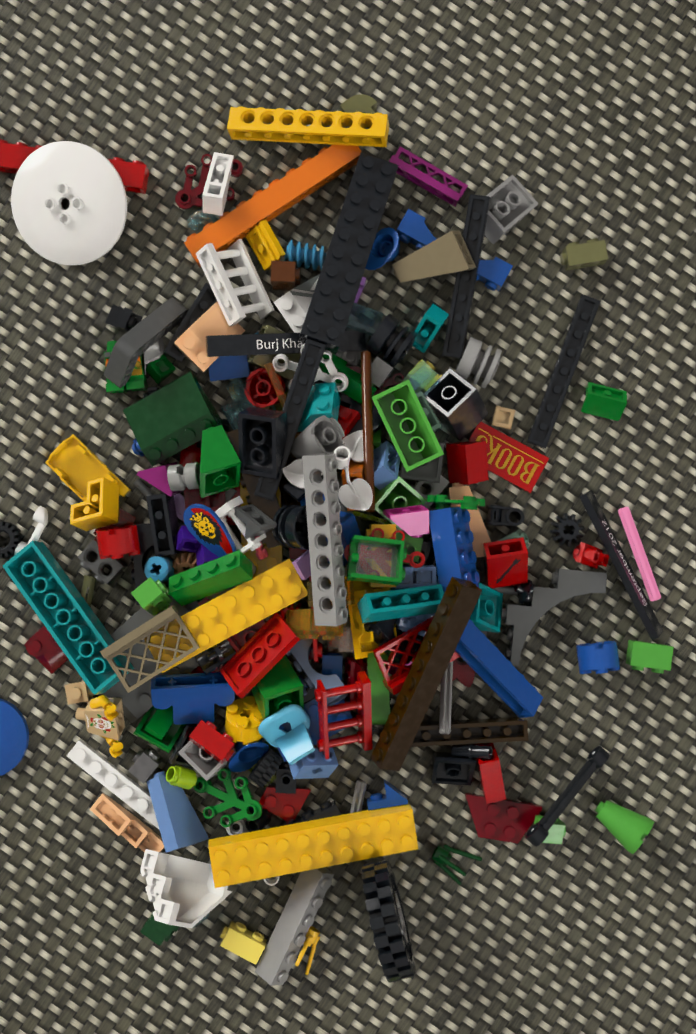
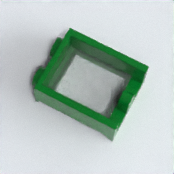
M354 535L349 542L346 581H362L394 586L402 583L405 579L403 560L406 559L407 555L404 541Z

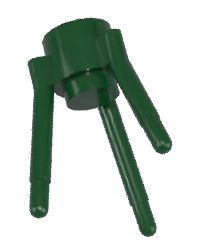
M446 844L443 847L438 845L431 859L458 885H461L462 882L446 865L463 876H466V873L450 862L452 855L449 852L482 861V858L452 848Z

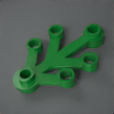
M427 495V502L435 503V509L450 508V505H461L460 509L477 510L478 506L485 507V499L463 496V500H450L448 495Z
M223 768L217 773L218 779L224 782L227 792L212 786L210 779L206 781L203 777L197 778V782L193 786L197 793H208L225 801L216 806L206 807L203 810V815L206 819L214 818L218 813L234 806L241 809V811L233 815L227 814L221 817L220 824L225 828L232 826L234 822L243 818L253 821L261 816L262 805L257 800H253L246 777H237L234 782L235 787L241 789L244 801L237 796L231 779V771L228 768ZM223 771L227 774L226 778L222 776ZM240 779L244 782L243 786L239 784ZM199 782L202 783L201 789L199 788ZM250 807H253L254 809L253 814H251L249 811ZM209 809L212 810L211 816L208 814ZM226 817L229 819V824L225 823Z

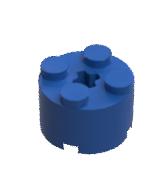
M615 641L576 645L580 674L592 673V671H595L596 674L620 670L618 647Z

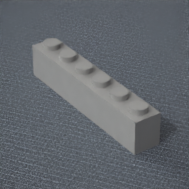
M325 867L300 873L263 952L255 973L270 986L283 985L289 976L288 973L297 959L300 947L306 940V934L314 923V917L323 903L325 893L331 886V880L334 876V873Z

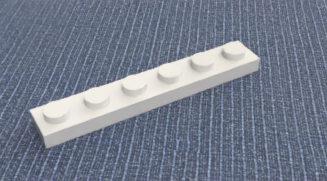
M80 739L67 754V757L159 829L150 794Z

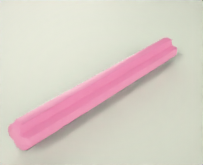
M628 506L618 509V514L649 600L657 601L661 599V594L630 508Z

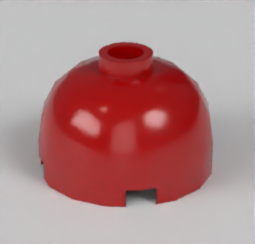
M259 368L253 371L246 379L245 395L252 405L264 408L278 404L283 400L286 393V385L283 378L276 371Z

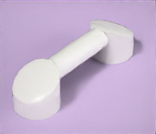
M42 506L37 508L33 515V520L38 522L28 543L21 541L15 549L14 555L31 541L39 540L48 523V511Z

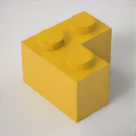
M104 477L87 482V501L71 505L70 524L84 531H89L118 523L119 485Z

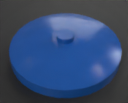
M0 699L1 776L11 771L21 762L29 744V729L23 714L17 707L3 699Z

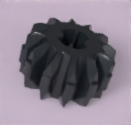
M563 513V519L560 516L555 517L558 523L551 522V525L556 527L555 530H550L551 534L556 533V536L552 539L553 541L560 539V546H563L566 542V546L571 547L572 542L574 544L579 543L576 537L583 538L584 536L579 533V530L585 529L584 526L578 527L582 520L577 519L574 521L575 514H571L569 517L567 513ZM564 526H565V527L570 526V528H571V530H569V531H570V534H569V533L564 534V532H563V530H565Z

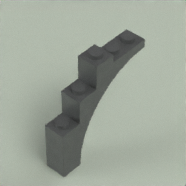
M556 568L551 577V583L554 584V588L533 586V592L527 601L529 606L505 603V608H502L501 619L504 624L511 625V628L507 629V640H510L509 648L505 650L506 659L513 666H519L521 650L531 629L548 610L560 602L588 593H606L607 573Z

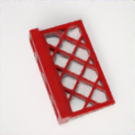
M434 616L373 650L384 678L383 683L393 695L401 691L412 664L405 666L408 656L416 657L417 655L410 652L414 642L422 643L421 640L416 639L418 632L425 630L427 633ZM408 640L405 651L398 649L402 641ZM386 650L391 651L388 661L383 660L380 655ZM454 651L450 662L456 660L461 656L456 651ZM396 653L403 654L400 664L393 662ZM390 667H398L396 673L389 677Z

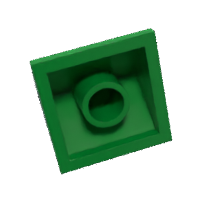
M152 706L133 734L170 753L186 724L176 725L173 722L163 739L159 740L144 731L146 725L157 711V708Z

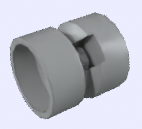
M198 462L186 463L184 467L181 464L169 465L167 477L171 491H183L186 487L189 490L200 489V464Z

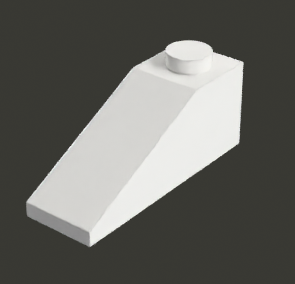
M214 152L202 194L203 213L223 216L234 155Z

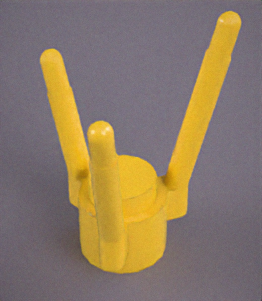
M310 926L306 934L304 946L295 963V966H299L308 946L311 947L305 975L309 974L316 946L320 939V931L313 926Z

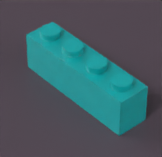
M437 584L368 593L361 598L357 605L362 623L436 613L444 591L442 585Z

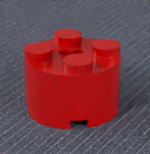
M137 525L109 527L96 531L100 559L123 558V555L126 554L129 556L141 554Z

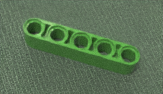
M372 652L368 653L367 658L368 678L371 681L372 725H385L390 714L389 690L383 683L384 678ZM386 654L381 655L383 660L388 661Z

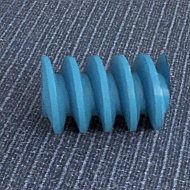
M290 240L286 248L284 261L288 259L289 261H296L297 267H301L304 262L305 269H308L312 264L313 270H317L318 266H320L321 270L327 253L324 250V246H321L320 250L317 251L316 244L313 245L312 249H309L308 243L302 248L300 241L294 246L293 240Z
M158 556L149 558L144 567L145 576L147 578L151 577L155 581L158 579L161 582L169 581V577L175 575L174 568L172 567L173 560L168 557Z

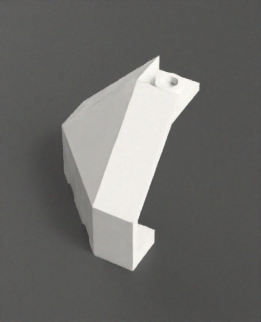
M149 849L145 850L140 871L142 877L146 878L147 886L145 888L149 902H153L155 909L153 916L156 921L168 925L193 928L233 892L227 890L228 886L215 888L211 864Z

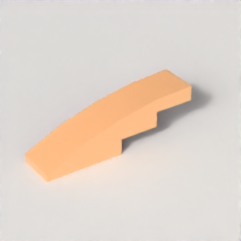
M104 793L101 794L90 808L118 836L122 835L135 848L139 847L144 853L146 849L158 852L164 850L162 838Z

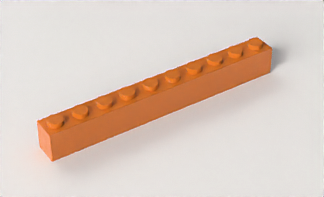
M332 145L329 148L328 146L322 148L318 155L305 159L297 169H290L280 180H273L265 190H258L251 199L237 204L236 209L223 213L219 220L206 224L198 234L193 233L188 236L187 241L184 242L186 248L198 266L201 267L196 253L204 245L213 243L216 252L227 250L238 239H244L255 226L260 224V221L267 220L269 222L355 166L361 149L359 146Z

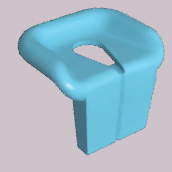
M287 705L264 719L259 725L258 731L260 735L271 746L279 747L290 765L315 751L308 731L311 721L309 715L300 705ZM289 722L292 730L289 732L279 729L280 725Z

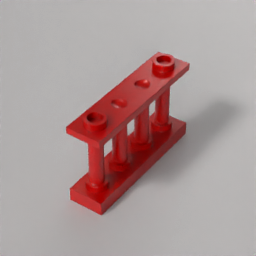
M357 672V681L354 684L325 689L322 681L317 680V689L314 690L315 699L318 702L320 739L317 740L318 751L323 753L325 760L329 759V748L358 742V744L361 743L364 751L372 750L371 681L366 672ZM353 692L357 693L358 698H355V701L327 706L328 697ZM353 709L358 711V715L355 718L328 723L329 714ZM352 726L358 727L356 734L329 739L328 737L329 731Z

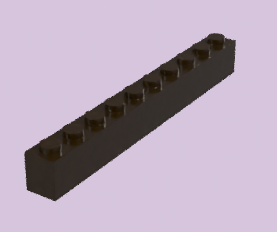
M452 577L446 587L443 598L438 605L429 629L396 698V702L388 716L378 742L372 751L370 758L379 769L400 771L481 595L482 590L471 581Z

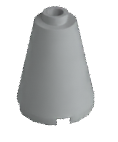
M325 415L318 417L295 438L291 453L297 459L313 454H334V450L337 447L345 446L342 437H345L344 431L336 419L328 418Z

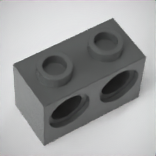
M93 539L78 556L81 560V566L88 571L91 569L96 574L94 577L102 584H111L127 567L120 559H100L97 539ZM92 551L98 554V559L95 562L90 560V553ZM107 564L112 566L113 571L111 575H107L104 572Z

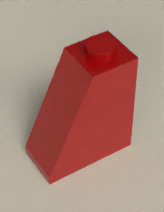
M475 744L478 746H492L493 750L491 759L475 758L486 803L506 800L500 760L494 744Z

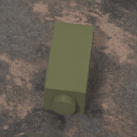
M598 238L590 239L583 244H579V242L569 243L560 254V261L562 266H565V271L603 265L608 260L605 240L599 241Z

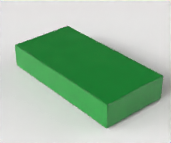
M173 706L163 710L157 709L144 731L162 740L174 722Z

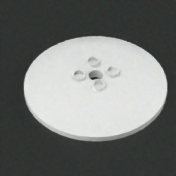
M72 141L49 143L30 154L22 163L15 176L11 193V207L15 224L25 242L43 258L63 265L87 264L104 256L117 243L127 218L126 191L122 179L113 164L97 150ZM64 198H67L70 203L69 208L66 210L61 206Z

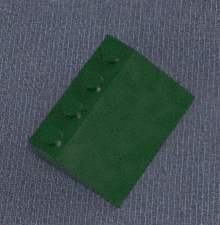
M192 371L123 409L135 438L152 467L202 440V430L223 424L221 417Z

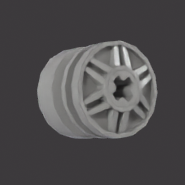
M470 337L455 372L465 380H467L471 373L474 374L473 384L475 385L480 377L483 378L480 387L485 389L498 369L502 350L497 348L494 355L491 356L490 353L493 346L489 345L486 351L482 352V341Z

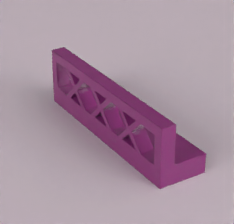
M401 146L395 156L392 155L389 162L399 165L397 174L454 207L457 206L468 187L465 183ZM403 154L408 157L410 164L399 159L400 155ZM415 166H424L427 174L418 170ZM431 176H441L443 178L444 184L432 178ZM456 185L462 189L458 193L448 186Z

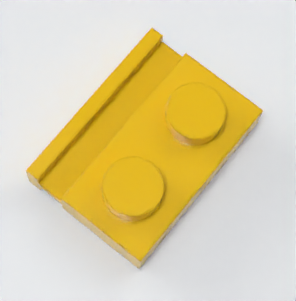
M267 220L260 221V224L255 226L245 236L264 271L271 269V261H279L282 256L286 255Z

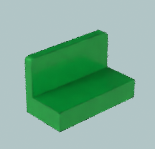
M588 382L586 398L581 412L619 421L627 404V391Z

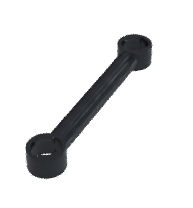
M597 746L590 752L584 766L541 820L534 824L526 833L525 838L534 847L539 846L546 839L549 833L548 830L595 770L608 760L610 754L601 746Z

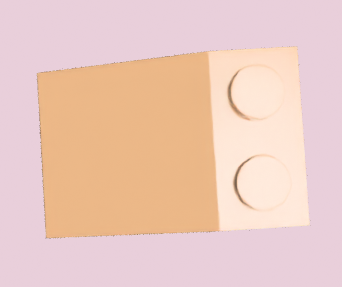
M216 302L174 342V345L204 373L219 358L207 357L206 336L242 335L245 330L239 323L229 326L218 302Z

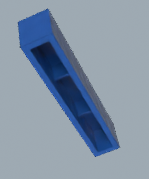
M469 619L455 651L519 718L534 716L543 697L525 679L524 675L506 659L500 650L489 641L487 636L474 625L473 621Z

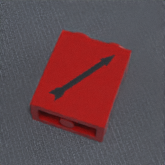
M524 537L483 543L484 574L488 587L497 588L528 583V551Z

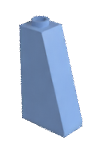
M165 771L153 774L154 778L146 782L165 852L168 853L209 839L183 788L170 785L166 781Z

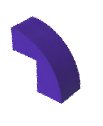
M181 526L176 535V550L196 553L197 566L219 558L202 545L186 526Z

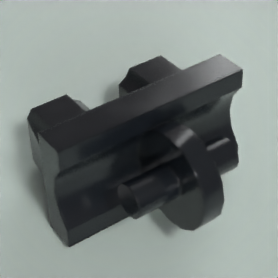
M226 639L195 656V659L205 675L227 663L236 652Z

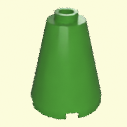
M608 800L605 802L600 801L595 809L597 819L631 854L638 850L644 842L642 840L646 835L648 836L654 824L651 818Z

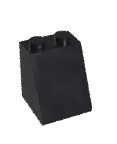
M452 369L444 373L423 394L440 422L459 441L465 438L489 414L478 390Z

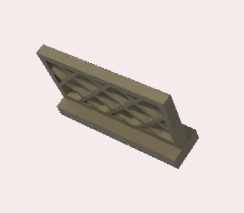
M172 605L104 648L100 653L104 659H107L129 693L200 647L180 617L175 605ZM174 619L180 625L179 634L167 631L169 622ZM165 626L164 631H163V630H158V629H160L161 627ZM152 633H163L161 645L149 643ZM166 634L178 637L175 648L164 646ZM180 638L189 639L193 647L187 651L178 649ZM136 643L145 645L143 656L132 654L133 645ZM148 646L160 648L158 660L146 657ZM128 648H130V649H129V653H125V652H124L125 650H127ZM163 649L175 651L172 661L166 662L161 660ZM177 652L183 653L180 656L176 657ZM119 654L128 656L125 668L117 666L113 658ZM131 657L142 659L140 671L128 668ZM145 660L157 663L153 673L143 672ZM160 663H161V664H165L164 666H162L161 668H159V664H160ZM127 672L139 674L137 683L131 687L126 680Z

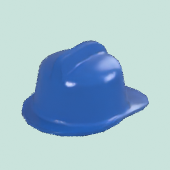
M383 228L377 232L365 269L376 270L381 268L386 262L396 259L400 252L398 233L393 228Z
M262 740L248 745H243V742L237 741L236 754L229 761L228 768L232 772H242L250 769L269 750L268 744L262 742Z

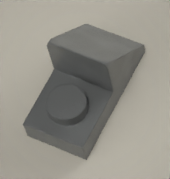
M253 504L235 508L234 515L246 524L245 539L260 536L277 526L275 521Z

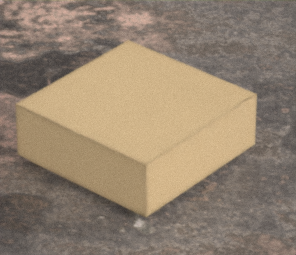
M496 405L491 426L511 430L515 410Z

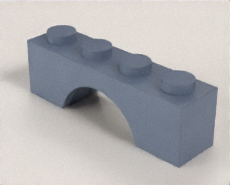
M302 625L295 629L294 632L300 640L286 655H291L294 659L293 665L299 673L303 672L306 677L304 681L309 689H317V680L322 681L325 689L344 686L337 674L322 675L310 666L309 655L313 649V640ZM348 694L328 697L327 706L335 705L348 696Z

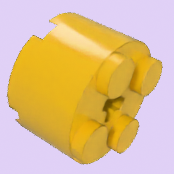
M253 696L237 699L226 708L225 733L233 738L232 742L236 743L238 741L243 742V745L256 743L262 738L258 728L263 718Z

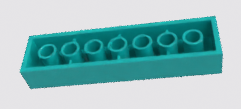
M31 541L6 562L3 568L94 695L104 694L120 681L107 659H104L100 653L101 650L115 641L43 542ZM119 654L113 658L117 666L125 668L126 656ZM129 663V667H128V668H129V669H135V668L132 666V664Z

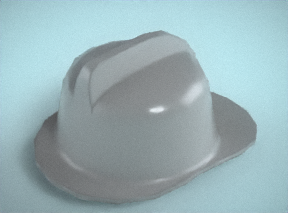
M162 338L144 352L145 375L146 364L159 359L164 352Z

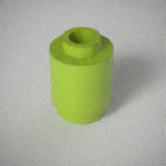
M175 765L167 770L166 781L170 785L189 790L196 784L197 776L195 770Z

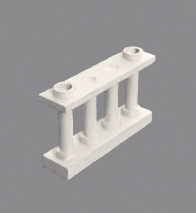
M238 239L225 251L216 252L213 243H209L196 253L229 326L236 325L246 317L245 314L257 312L261 320L274 311L273 305L242 239ZM232 258L236 268L225 270L220 260ZM241 276L245 286L233 288L229 278ZM249 294L253 304L241 306L237 296Z
M238 496L226 502L215 513L224 523L235 544L236 550H241L244 554L248 550L254 551L262 545L260 541L267 536L264 533L256 539L255 537L246 539L248 544L244 547L241 545L226 522V516L231 517L245 537L246 524L234 515L235 508L244 503L241 497Z

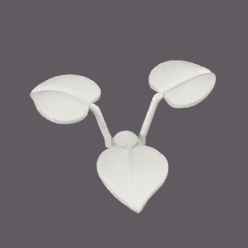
M359 430L344 437L343 443H345V446L337 447L334 450V454L338 463L337 469L345 470L346 482L348 483L340 487L338 491L339 501L349 509L366 511L371 507L373 501L371 486L362 478H357L351 482L349 476L350 459L357 463L363 462V430ZM300 458L284 467L283 474L292 485L305 489L303 459Z

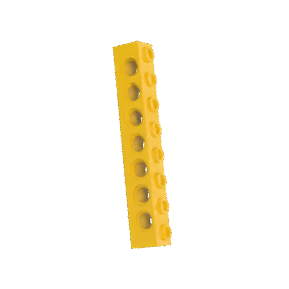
M240 106L230 107L227 130L231 140L387 147L389 120L388 114L325 112L322 110L305 111L302 109L285 110L283 108L265 109L263 107L246 108Z

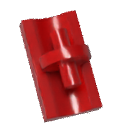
M580 542V545L576 546L573 550L575 562L598 569V565L606 567L609 555L603 554V550Z

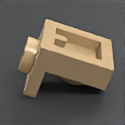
M84 681L65 685L68 705L80 702L86 703L95 696Z

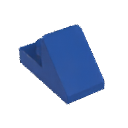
M385 779L386 795L375 793L367 798L368 810L408 804L407 796Z

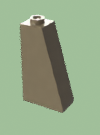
M460 230L450 231L392 264L394 275L400 283L476 268Z

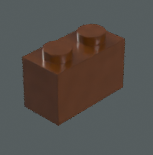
M271 261L270 281L273 290L290 291L297 287V285H301L300 268H297L296 262Z

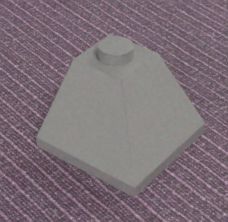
M191 741L178 752L206 781L211 779L229 763V761L225 760L221 764Z

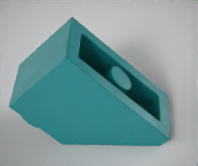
M432 304L415 329L417 336L415 337L413 347L425 353L449 314L435 304Z

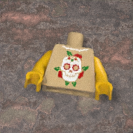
M101 695L90 699L86 708H77L76 719L86 722V728L89 733L99 735L107 741L112 757L120 756L123 753V744L118 742L125 728L122 698H108L106 695Z

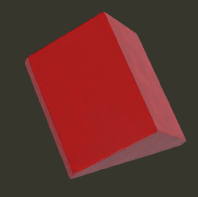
M486 440L446 443L449 483L470 485L489 480Z

